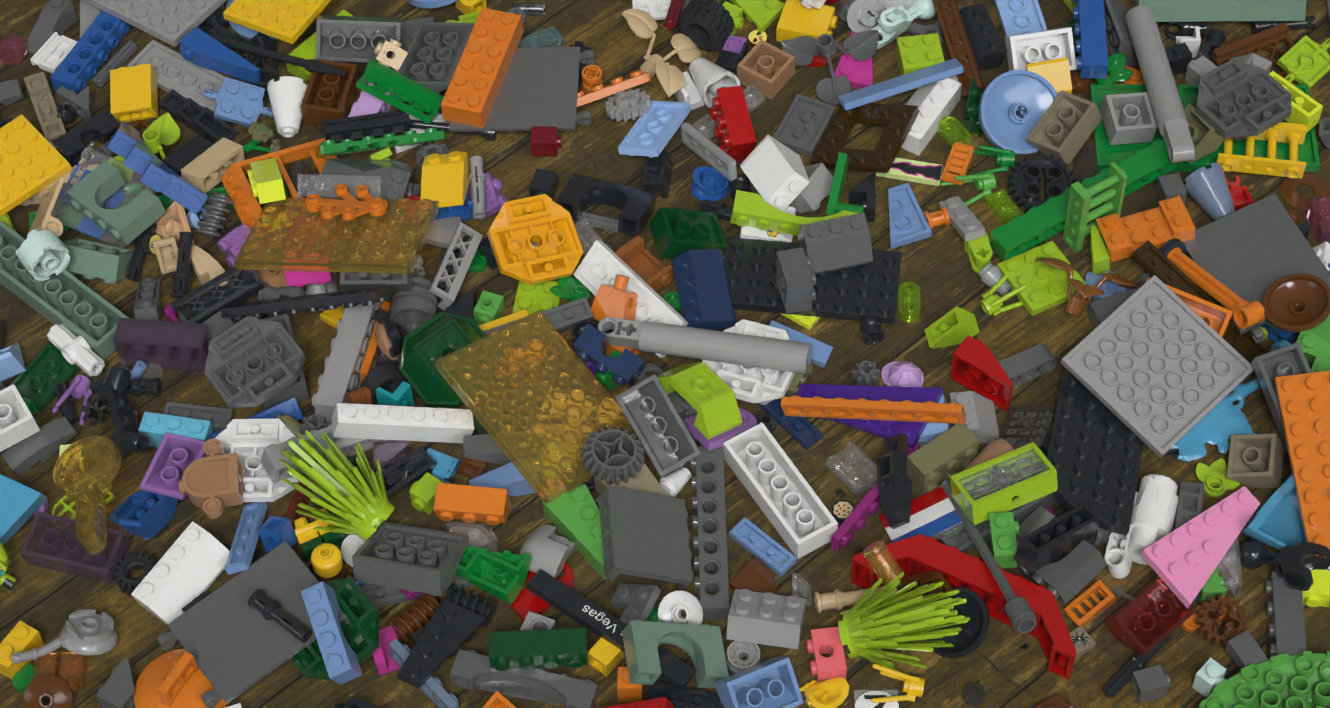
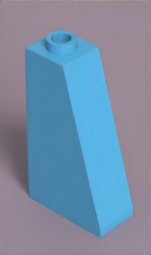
M0 474V542L4 546L38 510L47 497Z

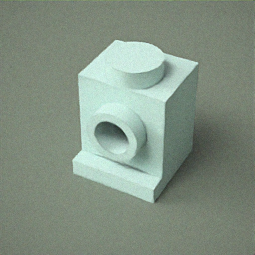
M1210 658L1196 673L1192 688L1207 698L1212 693V690L1224 680L1227 669Z

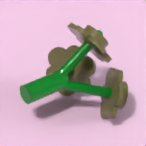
M257 122L250 124L248 132L252 134L253 139L251 142L243 145L244 154L252 150L269 153L283 150L280 140H273L275 135L268 126L266 127V125ZM261 141H268L271 144V147H261L257 146V144H259Z

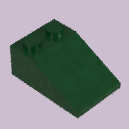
M660 207L649 222L660 258L674 259L688 250H726V247H728L716 212Z

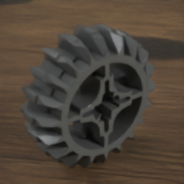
M609 425L607 430L600 427L598 433L592 431L582 447V463H585V470H590L591 477L597 475L598 482L604 479L607 485L610 481H614L618 485L620 480H622L626 484L629 478L634 479L636 477V473L641 471L642 464H644L645 451L641 447V440H636V433L629 435L628 428L621 431L619 425L616 429H612Z

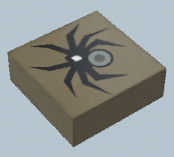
M1082 626L1069 633L1077 652L1076 659L1096 646V642Z

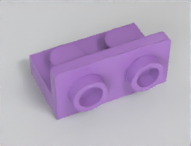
M488 172L485 174L486 181L484 182L487 216L480 219L481 221L500 211L504 202H508L502 194L501 189H503L501 181L497 177L494 178ZM470 182V183H469V187H468V191H469V194H470V197H471V200H472V189H471V182Z

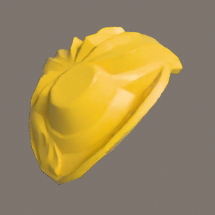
M835 677L822 682L812 680L802 686L800 691L805 692V703L809 708H836L847 698L849 685L845 678Z

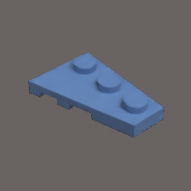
M909 183L889 188L888 204L891 249L932 237V231Z

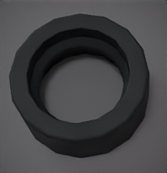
M391 363L382 364L365 376L361 387L366 386L370 389L371 404L378 405L375 392L377 387L393 394L403 381L405 382V378L395 365Z

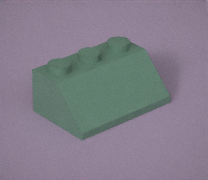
M73 238L62 242L69 250L70 261L65 270L70 274H83V278L86 279L101 278L104 283L116 284L117 281L125 279L134 250L81 238Z

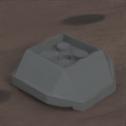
M1231 59L1200 77L1196 112L1224 138L1231 137L1239 142L1249 136H1257L1289 118L1291 115L1292 94L1263 68L1251 64H1243L1239 60Z
M247 316L209 341V353L204 374L229 408L257 407L297 381L306 356L281 323Z

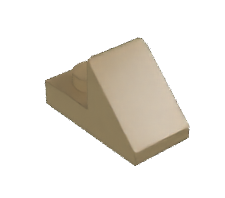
M172 236L153 241L162 274L176 271L178 248L175 237Z

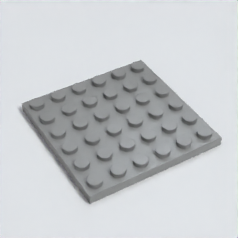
M1155 275L1062 358L1060 362L1160 458L1254 371L1253 366Z

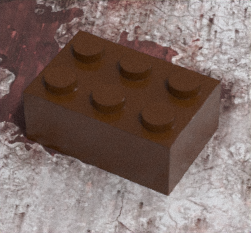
M317 59L320 62L344 71L346 75L340 76L312 72L300 106L304 123L321 125V121L349 116L358 89L355 86L360 79L357 64Z

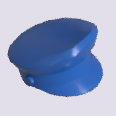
M702 166L693 171L692 176L694 180L691 184V193L697 199L702 201H719L729 193V180L714 167Z

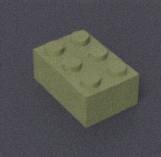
M956 424L907 456L905 477L912 480L913 491L920 497L940 487L942 481L950 480V476L961 472L977 456L979 439L965 424Z

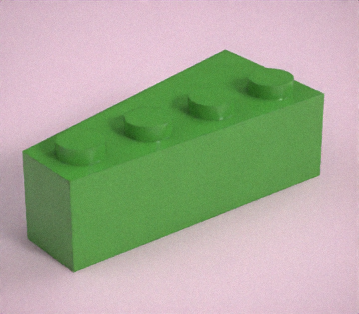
M584 484L542 501L544 516L569 541L576 543L574 549L578 550L585 557L589 565L604 580L600 511L587 486Z

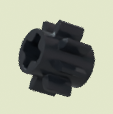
M97 396L96 400L92 401L90 398H87L86 403L88 406L82 405L80 409L86 412L82 420L88 419L91 426H93L94 422L98 421L100 424H103L104 418L102 416H109V411L104 410L108 403H102L99 400V396ZM91 409H99V414H97V412H91Z

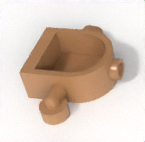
M215 438L207 440L203 445V450L207 457L193 461L185 469L182 480H179L180 493H187L190 501L195 506L202 508L206 516L211 519L218 518L223 513V507L243 504V464L238 453L223 454V446Z

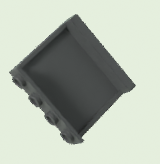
M608 486L599 497L605 580L614 581L619 574L679 583V591H684L694 579V571L691 568L692 551L689 547L690 530L687 526L688 510L686 509L685 499Z

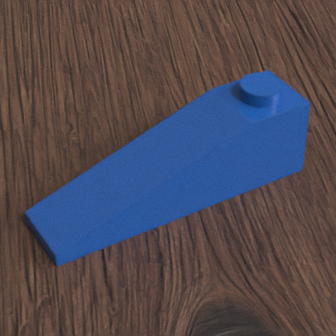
M195 27L179 41L180 55L186 61H191L197 66L255 84L260 83V69L199 28Z

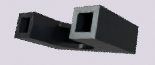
M574 173L557 198V204L566 209L575 222H577L583 211L589 206L606 204L617 207L621 210L618 232L638 236L654 212L656 193Z

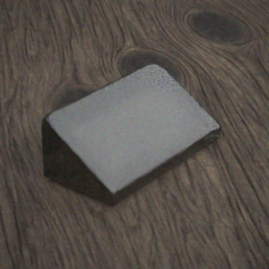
M1095 145L1080 149L1073 158L1074 176L1077 177V181L1080 183L1085 178H1091L1098 174Z

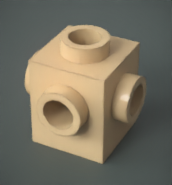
M390 39L389 42L386 40L383 43L379 42L374 50L376 54L375 59L379 60L378 63L388 68L392 67L399 71L408 52L401 49L402 44L393 39ZM388 51H392L393 53L390 58H387L386 56Z

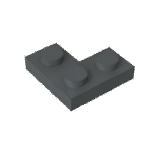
M620 583L610 603L614 608L625 609L620 621L628 625L630 620L642 619L646 621L661 590L657 585Z

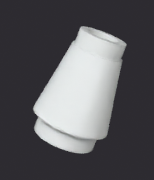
M682 467L662 477L659 484L669 497H675L692 476L687 468Z

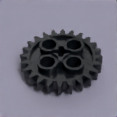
M1035 153L1032 159L1025 156L1024 162L1018 160L1017 166L1013 165L1012 171L1009 173L1007 187H1009L1008 194L1013 195L1012 202L1018 201L1017 208L1024 206V213H1027L1032 207H1038L1044 204L1050 197H1053L1050 194L1058 196L1077 181V177L1072 176L1074 170H1067L1068 163L1061 165V158L1054 161L1052 154L1049 159L1045 157L1044 153H1042L1041 158H1038ZM1041 170H1044V183H1043V188L1045 189V190H1044V194H1043L1044 201H1041V191H1042V182H1041L1042 171H1041Z

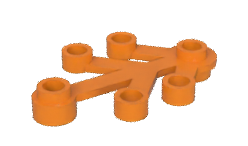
M338 184L334 187L335 195L343 200L322 199L316 193L309 194L305 200L306 210L312 213L321 211L323 219H331L341 213L343 220L347 221L366 213L375 217L382 216L388 208L387 201L370 195L366 185H359L355 188L356 197L362 198L364 201H358L348 192L346 184Z

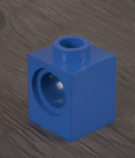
M270 516L258 529L266 552H270L284 541L290 547L297 542L289 518Z

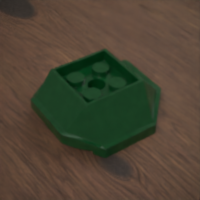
M440 312L404 337L400 372L426 407L458 408L495 382L500 352L473 319ZM447 355L455 357L451 361L444 360V357Z
M351 577L343 578L342 580L325 581L324 583L334 588L340 609L347 617L339 624L346 641L355 652L358 663L361 665L379 648V610ZM317 639L291 657L301 673L308 679L331 680Z

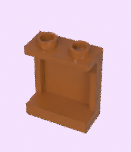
M639 235L614 252L655 292L664 286H668L674 279L673 266L671 264L664 266L646 250L644 239Z

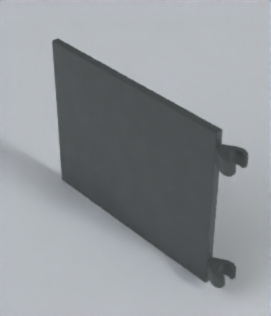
M580 47L517 48L485 127L480 128L449 121V132L531 131L532 126L557 127V130H576V123L583 126L591 125V113L589 111L577 113L580 63L593 65L595 63L594 52L586 50L580 53Z
M1275 193L1196 229L1195 239L1183 242L1186 245L1187 253L1195 263L1243 300L1249 302L1258 301L1263 306V298L1267 289L1278 279L1291 274L1304 273L1314 275L1322 279L1330 288L1329 271ZM1232 313L1230 319L1240 334L1250 331L1255 343L1264 341L1263 330L1259 326L1269 322L1266 316L1264 321L1246 329H1241L1236 325Z
M284 541L250 565L248 570L240 572L167 624L171 631L160 635L157 640L165 651L171 649L179 640L185 650L194 655L197 666L215 688L201 696V700L207 708L215 707L221 698L228 704L316 640L301 591L319 582L288 543ZM257 589H263L269 598L277 600L285 612L312 632L310 639L302 643L273 620L264 619L261 612L248 606L249 597ZM339 610L338 612V619L340 623L345 618H347L346 615L342 612V610Z

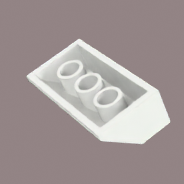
M946 78L918 87L906 105H916L920 112L901 148L918 156L921 154L960 101L962 83Z
M192 521L131 595L139 605L165 624H169L183 614L181 609L210 587L225 569L230 551L209 532Z

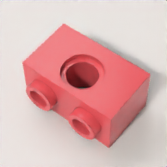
M830 627L811 630L810 639H806L807 652L813 655V660L810 661L811 674L816 675L818 682L835 677L846 679L847 667L839 628ZM826 653V654H829V655H831V656H830V657H823V656H821V655Z

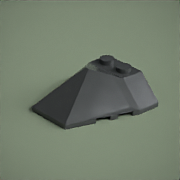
M326 159L315 193L319 194L322 199L343 200L335 195L334 187L338 184H346L348 192L358 201H364L362 198L356 197L355 188L359 185H366L370 195L387 201L388 208L382 216L375 217L366 213L355 217L352 221L354 222L355 220L365 226V230L372 232L375 223L395 226L414 166L396 160Z

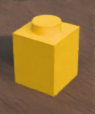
M601 637L588 651V664L607 677L625 657V653Z

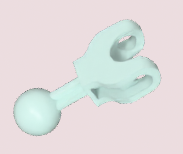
M915 0L913 6L907 10L901 5L899 7L892 6L883 11L877 19L879 24L871 29L878 30L879 34L883 37L881 41H878L877 49L888 45L901 33L905 32L914 19L928 20L934 17L936 10L933 0Z

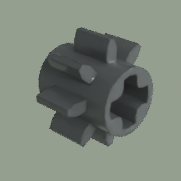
M865 359L860 364H855L852 378L857 379L856 385H877L881 370L876 369V362L872 363Z
M313 414L308 418H303V424L300 425V433L305 434V430L308 432L328 427L329 424L324 423L325 417Z

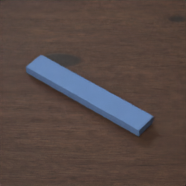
M954 58L838 96V101L847 111L964 72L963 65Z

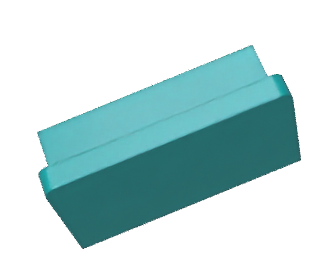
M404 381L393 394L380 387H377L375 390L378 405L415 407L411 385Z

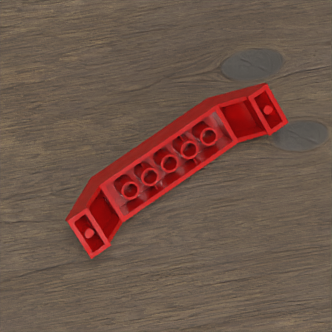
M919 534L855 554L852 559L851 583L863 589L871 588L881 577L882 583L878 587L887 585L902 572H904V576L899 579L901 581L904 577L916 573L939 571L952 588H966L978 594L986 603L991 618L1013 627L1004 611L1007 600L986 563L976 556L960 552L956 547L944 545L933 537ZM999 567L1016 597L1025 598L1036 615V626L1027 634L1037 638L1048 661L1047 671L1070 680L1077 652L1053 592L1046 589L1043 585H1036L1020 575H1013Z

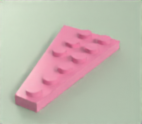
M1244 486L1148 546L1140 555L1188 609L1254 514L1260 502Z

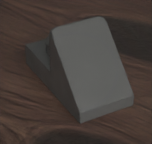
M63 86L56 90L62 106L64 104L70 105L74 108L77 115L85 121L93 118V97L89 86L84 88L78 95L73 90H68Z

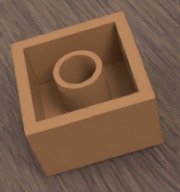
M762 39L737 65V78L740 80V84L770 100L775 97L795 74V57Z

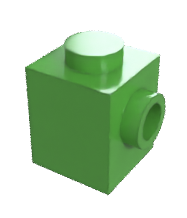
M483 290L473 310L475 322L478 325H482L501 318L505 311L504 296Z

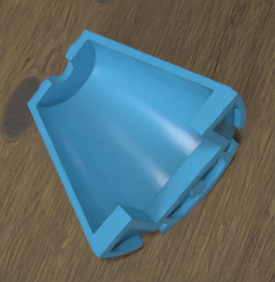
M1293 474L1271 494L1241 531L1245 535L1278 551H1281L1286 545L1297 546L1306 543Z

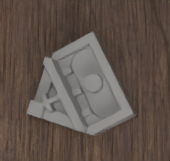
M460 216L429 221L421 229L417 237L420 242L448 248L460 222L463 223ZM461 231V238H468L467 234Z

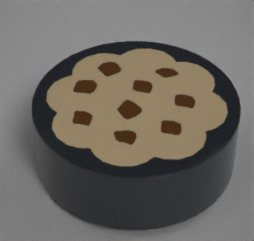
M839 500L833 504L831 515L837 523L842 524L855 509L854 505L847 500Z

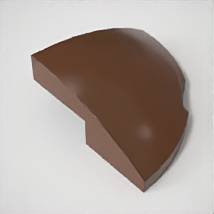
M757 557L751 559L730 583V589L733 591L735 589H748L753 592H770L777 595L772 571Z

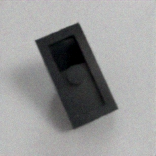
M870 174L849 191V204L864 206L867 222H875V174Z

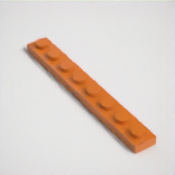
M795 395L782 397L781 407L785 416L965 424L966 421L963 404L955 402L941 404L932 401L918 403L909 400L895 402L886 399L872 401L863 398L848 400L841 397L825 399L818 396L802 398Z

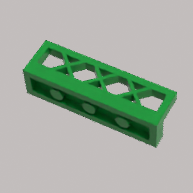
M372 59L367 64L365 74L357 81L355 86L427 124H430L440 114L441 103L444 98L443 95ZM367 81V82L373 84L374 86H370V85L366 84L365 82ZM421 111H425V112L429 113L430 115L428 116V115L422 113Z

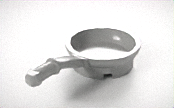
M93 609L75 611L69 615V620L66 619L59 638L38 649L32 648L29 651L15 652L11 656V661L15 664H20L23 661L37 660L38 657L47 655L60 646L76 654L88 656L109 652L116 646L118 640L114 621L107 613L95 614L96 610Z

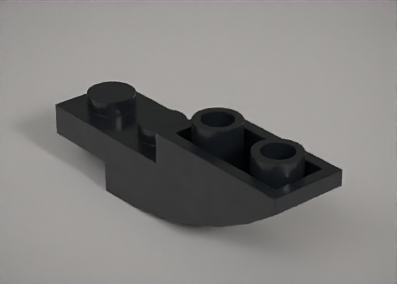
M902 433L885 440V452L877 457L879 494L886 519L892 529L909 523L911 515L912 480L905 477L908 436Z

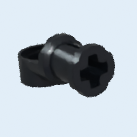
M1207 21L1166 22V34L1173 39H1176V36L1193 35L1194 27L1199 26L1200 35L1202 38H1205ZM1172 24L1180 25L1181 29L1177 33H1172L1169 30V26Z
M1209 30L1207 42L1200 46L1196 59L1202 55L1208 59L1212 51L1219 48L1221 43H1224L1226 35L1222 30Z

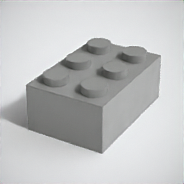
M735 589L728 614L726 639L798 649L804 624L806 599L797 596L775 595L770 592L761 593L748 589Z

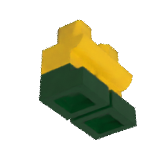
M325 508L320 509L321 511L328 513V511ZM302 517L294 521L297 542L306 562L311 561L312 551L318 545L331 543L340 549L342 542L346 538L344 533L314 529L316 526L326 527L332 525L322 520L316 519V521L308 524L306 518Z

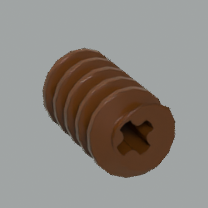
M423 593L421 599L414 601V605L409 604L406 607L407 611L402 610L399 612V617L394 616L392 618L394 632L405 644H409L407 636L410 635L415 639L417 637L415 629L422 633L424 631L422 624L428 625L430 622L429 618L433 617L440 604L430 594Z

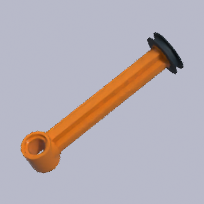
M1171 239L1161 247L1160 252L1187 277L1227 309L1233 311V319L1239 328L1246 329L1264 321L1265 310L1260 302L1243 300L1186 256V245L1181 240Z

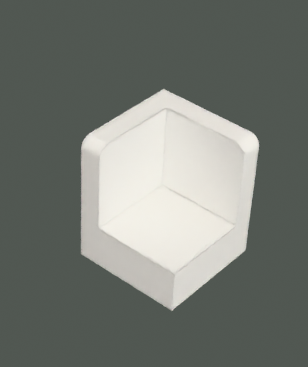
M1199 26L1194 27L1193 36H1176L1175 45L1183 42L1186 43L1192 53V58H1196L1200 48Z

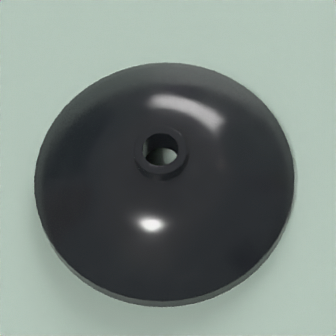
M961 587L952 588L953 590H960V592L943 599L958 597L966 599V603L955 605L952 610H957L958 614L956 616L963 615L964 617H970V620L967 623H962L964 628L957 635L924 640H943L946 643H951L954 647H932L934 653L944 658L956 659L971 654L982 644L989 629L990 616L986 603L972 590ZM962 624L947 626V627L938 628V629H934V630L946 629V628H953V627H960Z

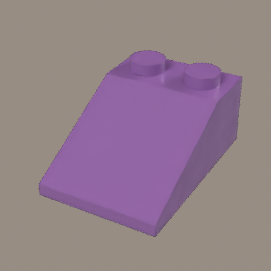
M166 432L139 486L140 490L184 500L187 493H180L179 480H182L185 469L193 461L207 457L203 450V445L206 441Z

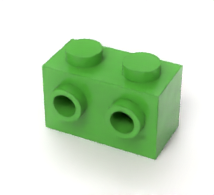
M1013 512L990 513L988 533L991 554L1002 569L1017 568L1018 562L1014 560L1019 545V542L1016 540V535H1019V523L1014 521Z

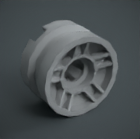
M733 641L727 649V666L731 673L735 674L759 664L761 653L759 646L756 643Z

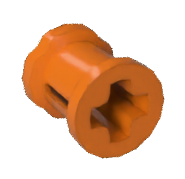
M945 207L930 213L927 211L923 212L931 230L933 227L940 225H950L949 214Z

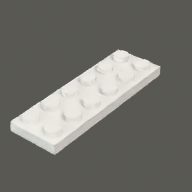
M601 240L595 241L573 274L595 296L602 284L614 285L616 274L628 276L629 280L626 289L636 292L638 295L635 321H651L687 326L688 324L676 310ZM655 353L660 358H665L666 356L665 354Z

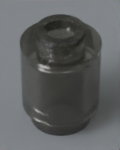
M302 161L292 162L288 168V175L297 193L301 194L310 187L309 168Z

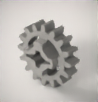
M629 88L628 91L623 90L613 94L614 97H608V101L605 102L607 116H610L611 120L616 118L617 122L621 120L627 122L628 119L634 121L638 117L642 118L643 113H648V109L651 108L649 94H646L645 90L640 92L639 88L636 90Z

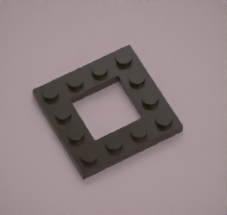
M868 103L846 111L840 105L810 161L811 165L823 163L827 169H835L838 154L845 153L848 154L850 159L848 170L888 173L920 112L918 106ZM855 123L887 125L875 150L843 148Z

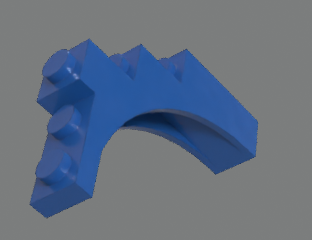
M122 121L107 148L124 158L123 164L141 175L140 182L158 193L160 191L197 215L209 195L187 182L165 165L145 145L141 139V132Z

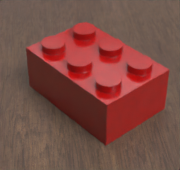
M742 85L719 88L716 90L715 97L712 98V106L709 108V117L711 120H714L715 124L714 136L716 139H719V148L733 158L736 163H742L754 150L757 142Z

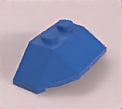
M140 490L130 495L109 515V520L131 535L141 536L144 539L154 538L174 518L178 499Z

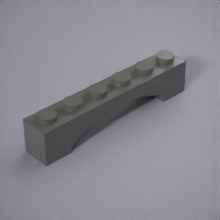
M459 649L450 672L451 684L453 686L475 691L476 687L491 683L519 684L535 688L550 695L565 708H595L599 696L598 684L591 680L571 678L565 673L555 674L541 667L530 670L512 668L506 671H498L490 668L489 656L481 655L474 650L465 651Z

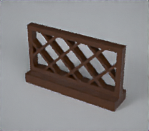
M1286 23L1214 49L1209 61L1219 67L1231 58L1251 53L1259 55V51L1265 49L1272 52L1270 58L1262 55L1259 56L1271 61L1272 65L1280 67L1276 64L1278 61L1273 60L1274 53L1284 55L1295 44L1288 34L1289 27ZM1285 41L1289 47L1288 51L1276 48L1277 44ZM1283 69L1278 73L1283 78L1288 75Z

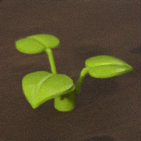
M167 112L156 119L143 132L142 136L143 142L153 154L159 152L164 160L166 156L162 145L167 146L175 143L180 138L181 133L179 126ZM119 155L110 159L108 162L120 171L124 182H131L135 171L123 164L125 159Z

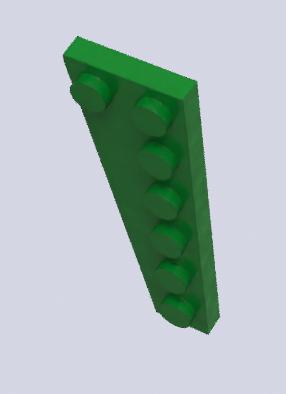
M436 127L424 129L425 133H417L416 130L406 131L401 136L391 133L383 135V138L375 139L374 136L363 137L360 141L347 139L336 144L335 140H327L320 143V146L315 149L316 158L385 149L387 147L428 143V141H442L445 137L444 131H437Z

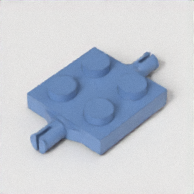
M225 76L218 92L205 88L203 97L215 100L216 108L213 115L215 118L250 127L252 122L257 121L260 114L273 117L272 108L263 106L262 99L265 88Z

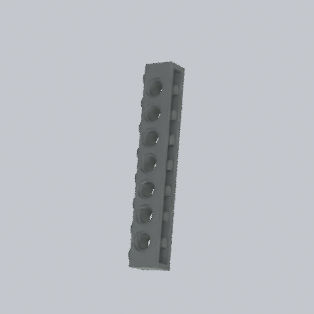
M698 447L701 455L691 461V470H696V475H692V489H697V495H692L693 509H697V515H693V529H698V535H694V550L699 549V556H694L695 570H699V576H695V591L700 590V597L696 598L702 606L703 620H728L729 584L723 447L709 451L705 447ZM714 571L716 573L708 574L707 572ZM709 592H715L716 594H714V595H709V594H707V593H709Z

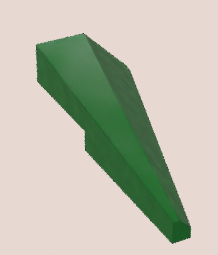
M466 546L455 575L512 605L525 586L532 557L531 554L525 552L524 555L512 554L506 550L501 553L489 551L488 548Z

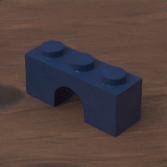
M588 324L573 344L576 352L575 355L584 362L588 360L593 363V367L598 372L611 375L612 380L619 386L623 387L626 385L631 388L646 367L644 360L627 348L616 358L606 357L603 352L609 344L608 336L591 324Z

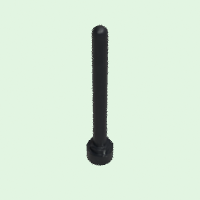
M410 119V128L428 129L437 127V131L449 132V123L431 122L427 124L421 120ZM497 131L453 133L481 135L487 141H495Z

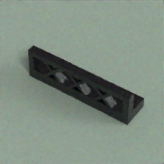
M395 110L321 121L324 140H335L336 144L347 139L360 141L363 137L369 136L380 138L385 134H404V132L410 131L409 114H406L404 111Z
M246 259L170 304L180 317L185 329L190 332L221 311L220 309L234 306L265 287L254 267ZM247 268L249 269L248 272L242 275H238L241 271ZM228 281L227 284L219 286L222 282ZM205 292H209L208 295L200 297ZM186 303H190L189 306L180 310L179 307L185 305Z

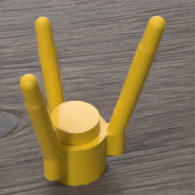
M873 664V668L880 670L881 675L903 681L902 692H906L907 695L872 698V703L915 702V697H922L925 678L910 676L878 664Z

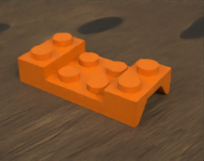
M1180 196L1159 201V207L1119 218L1116 213L1096 219V227L1105 241L1110 262L1132 257V254L1147 240L1157 249H1161L1171 239H1179L1181 242L1195 239V226Z

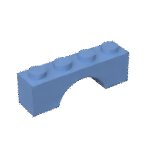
M320 582L301 591L329 678L342 685L363 675L356 654L349 646L341 630L338 619V612L341 609L334 588L324 582Z

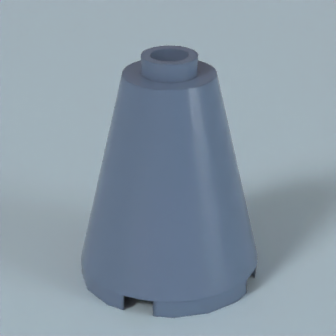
M1212 163V168L1207 170L1205 166L1199 168L1186 177V184H1184L1187 193L1213 221L1235 212L1224 170L1220 163Z

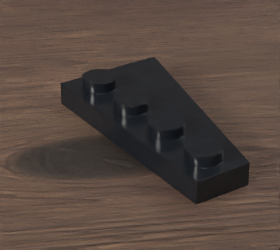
M443 599L399 670L397 679L420 688L440 669V665L447 658L450 659L456 653V650L473 636V633L478 628H482L486 624V618Z

